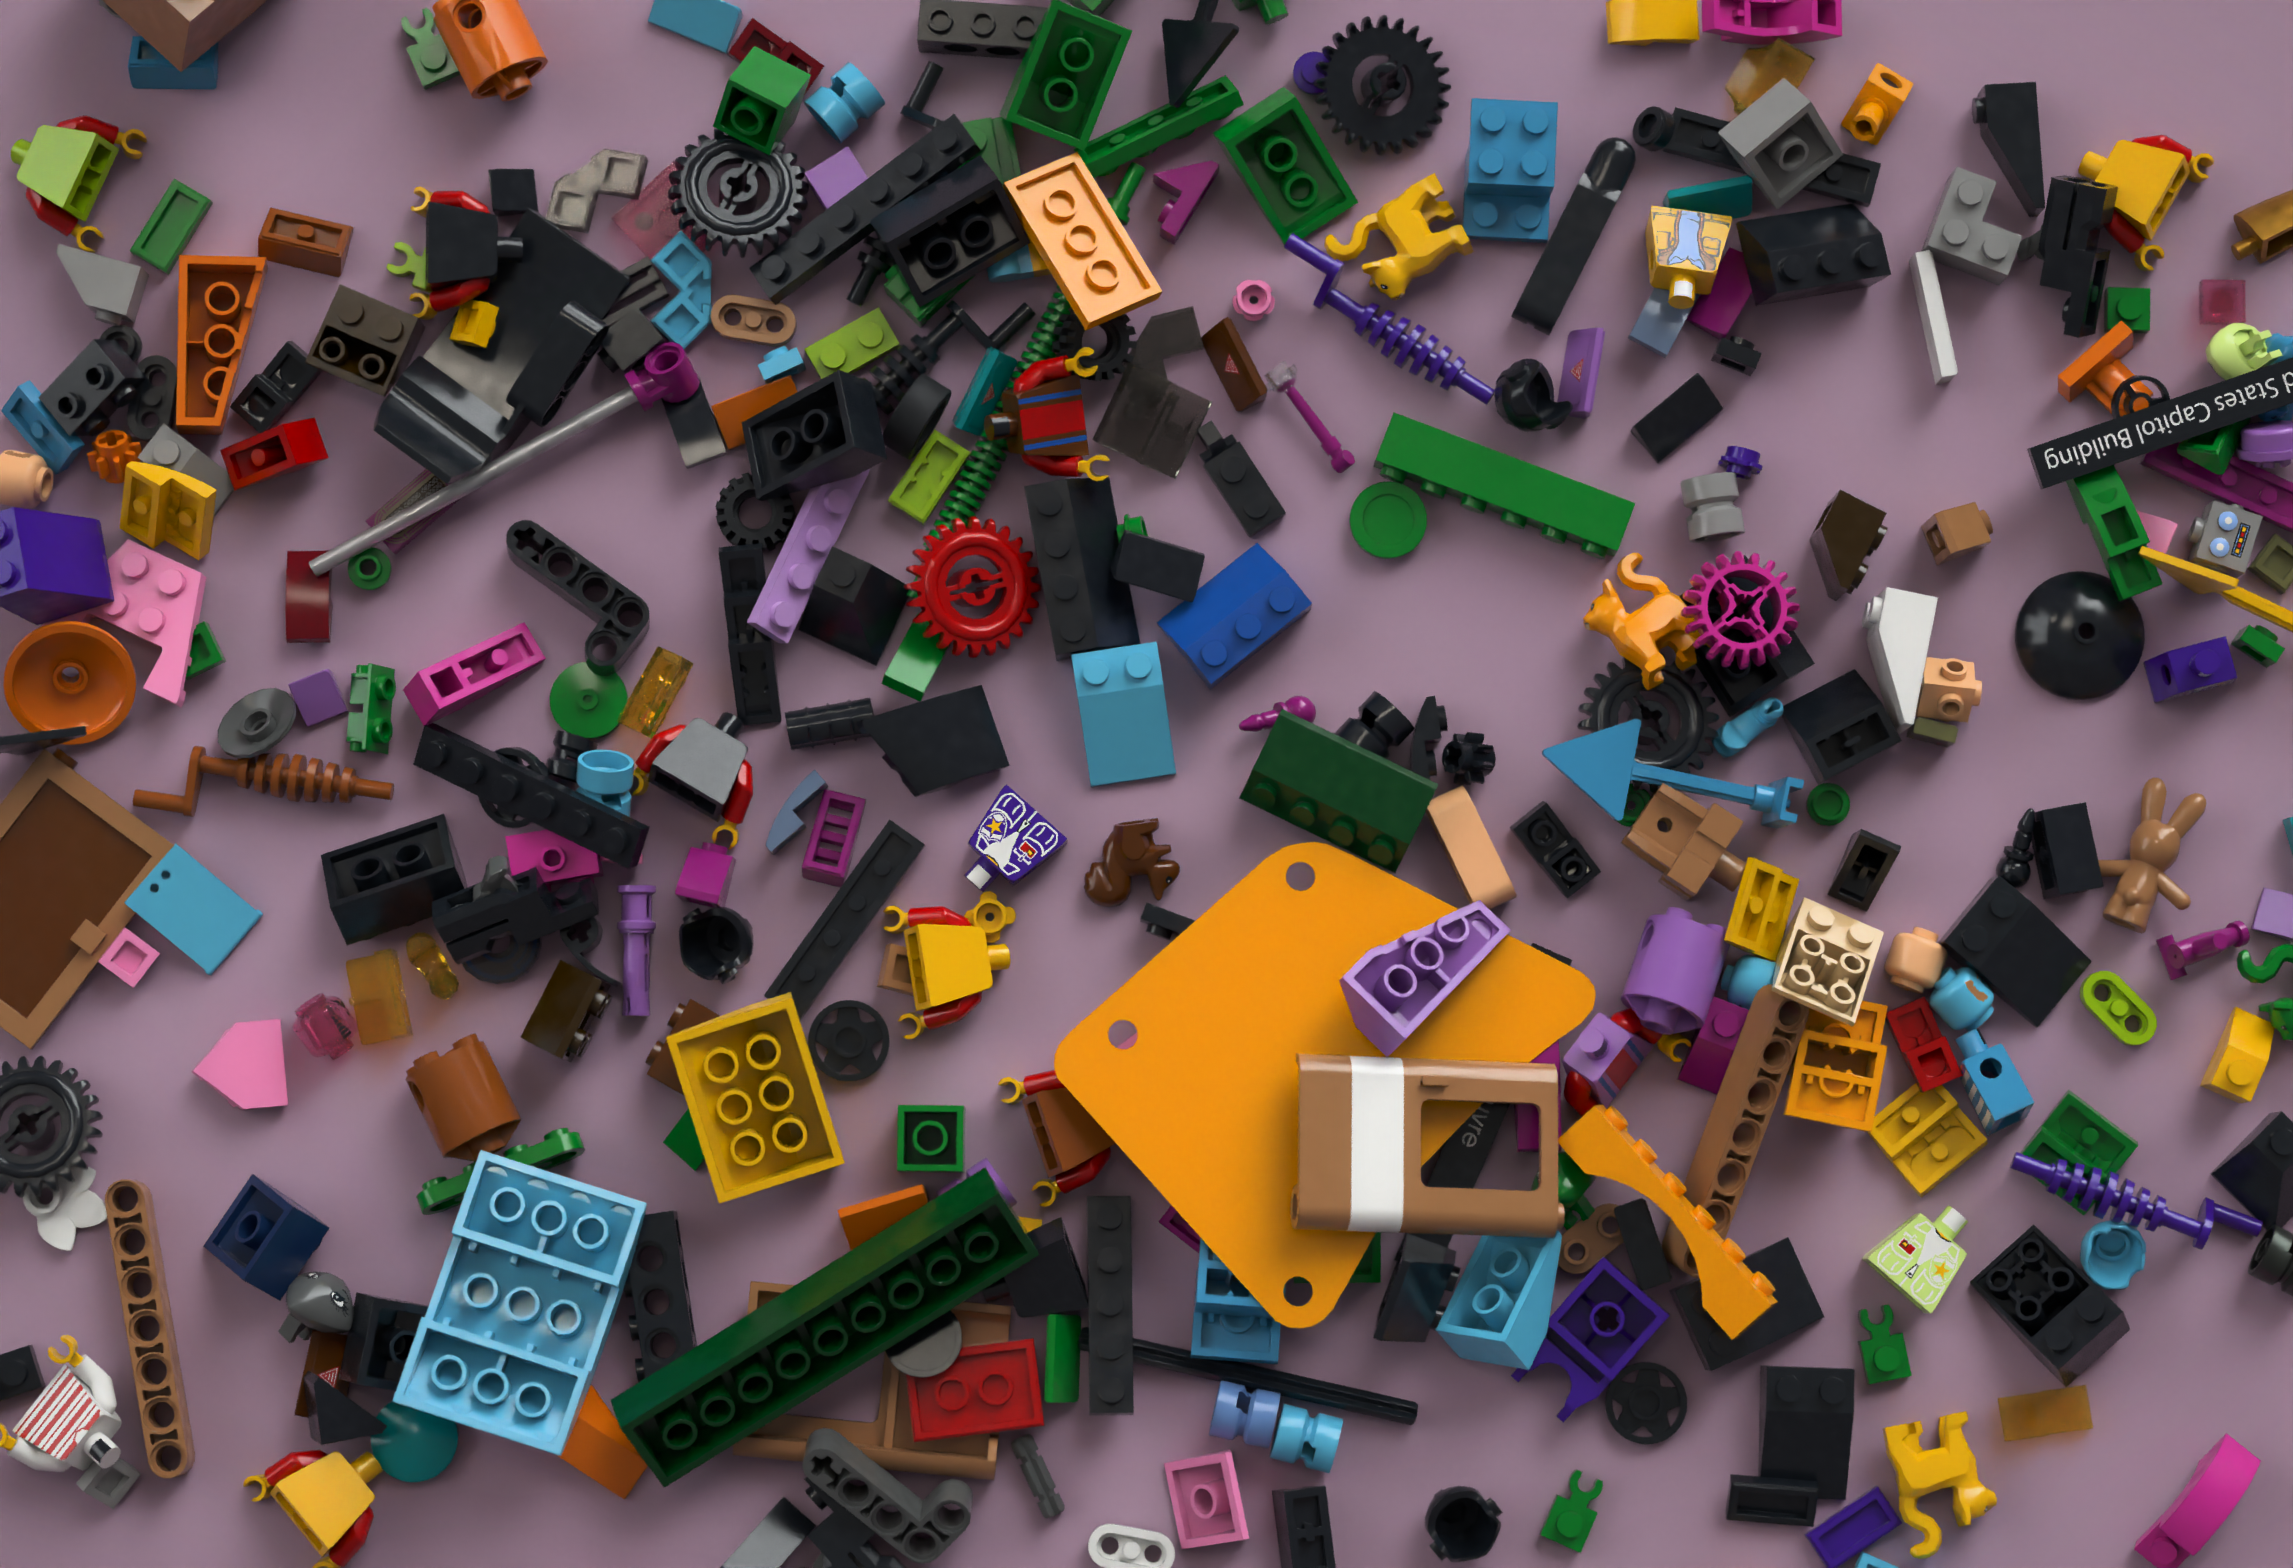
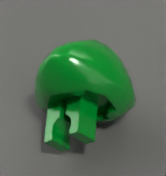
M1558 1152V1203L1564 1205L1565 1219L1563 1226L1568 1230L1578 1221V1218L1572 1211H1576L1583 1221L1588 1219L1595 1211L1584 1193L1593 1184L1596 1176L1585 1174L1566 1152ZM1539 1169L1534 1177L1531 1191L1536 1190L1539 1186Z

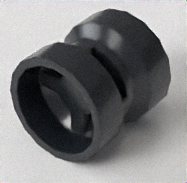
M557 730L553 741L556 749L553 757L547 760L546 767L550 775L577 783L578 757L586 751L596 750L598 743L578 735ZM568 757L574 759V762L567 760L566 758Z

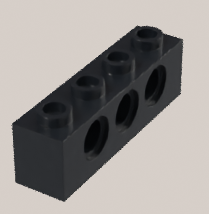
M920 0L917 35L919 52L1023 60L1048 7L954 0Z
M674 1210L644 1216L637 1246L624 1286L626 1298L633 1297L635 1314L629 1315L632 1341H640L642 1358L635 1359L638 1383L697 1347L677 1211ZM649 1246L657 1247L663 1255L661 1266L652 1272L644 1269L640 1263L642 1251ZM655 1289L663 1290L669 1297V1307L660 1315L653 1314L646 1304L649 1293ZM662 1332L670 1334L676 1342V1349L668 1358L658 1356L653 1349L655 1337Z

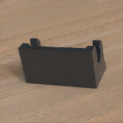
M2086 802L2035 812L2036 827L2032 833L2031 842L2043 899L2104 887Z
M1304 1486L1297 1489L1273 1490L1272 1497L1281 1568H1336L1326 1486Z

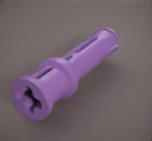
M619 885L617 886V892L622 894L621 921L617 922V929H619L620 934H623L622 1016H650L649 944L650 934H654V929H656V922L652 921V894L656 893V886Z

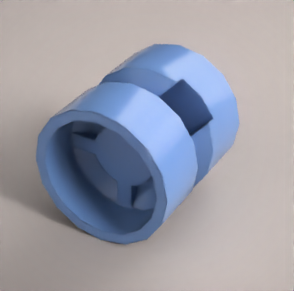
M1221 1380L1213 1410L1209 1436L1232 1441L1239 1435L1243 1437L1245 1444L1269 1449L1281 1393L1259 1388L1252 1393H1247L1244 1385Z

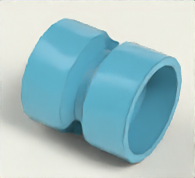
M850 62L846 63L831 77V87L821 86L804 101L805 106L813 117L839 143L844 142L858 129L857 120L860 117L869 119L885 105V101L877 89Z
M591 750L580 754L577 761L576 782L580 787L576 791L630 817L632 796L627 790L633 785V759L627 754L612 750Z
M1284 1403L1276 1427L1270 1458L1294 1464L1298 1459H1302L1306 1468L1330 1473L1341 1434L1343 1419L1319 1413L1312 1418L1309 1416L1307 1409Z

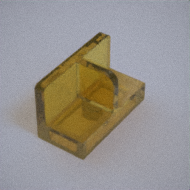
M389 948L375 951L374 955L348 960L346 962V970L352 995L348 999L349 1004L354 1006L360 1042L363 1045H370L413 1036L397 951Z

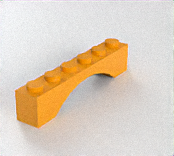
M1603 1104L1593 1106L1558 1138L1559 1145L1585 1174L1607 1177L1632 1187L1650 1198L1672 1219L1684 1236L1695 1259L1701 1282L1702 1307L1732 1340L1740 1337L1778 1303L1772 1295L1775 1292L1774 1286L1761 1272L1757 1271L1753 1274L1742 1262L1746 1258L1744 1252L1732 1239L1727 1238L1724 1241L1713 1229L1716 1221L1705 1208L1699 1204L1694 1207L1683 1195L1687 1191L1683 1183L1670 1171L1665 1175L1655 1164L1654 1161L1658 1158L1656 1153L1644 1140L1639 1139L1635 1141L1625 1130L1629 1125L1617 1109L1613 1106L1607 1109Z

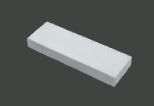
M1930 250L1916 252L1909 260L1936 385L1950 382L1957 375L1958 369L1933 254Z

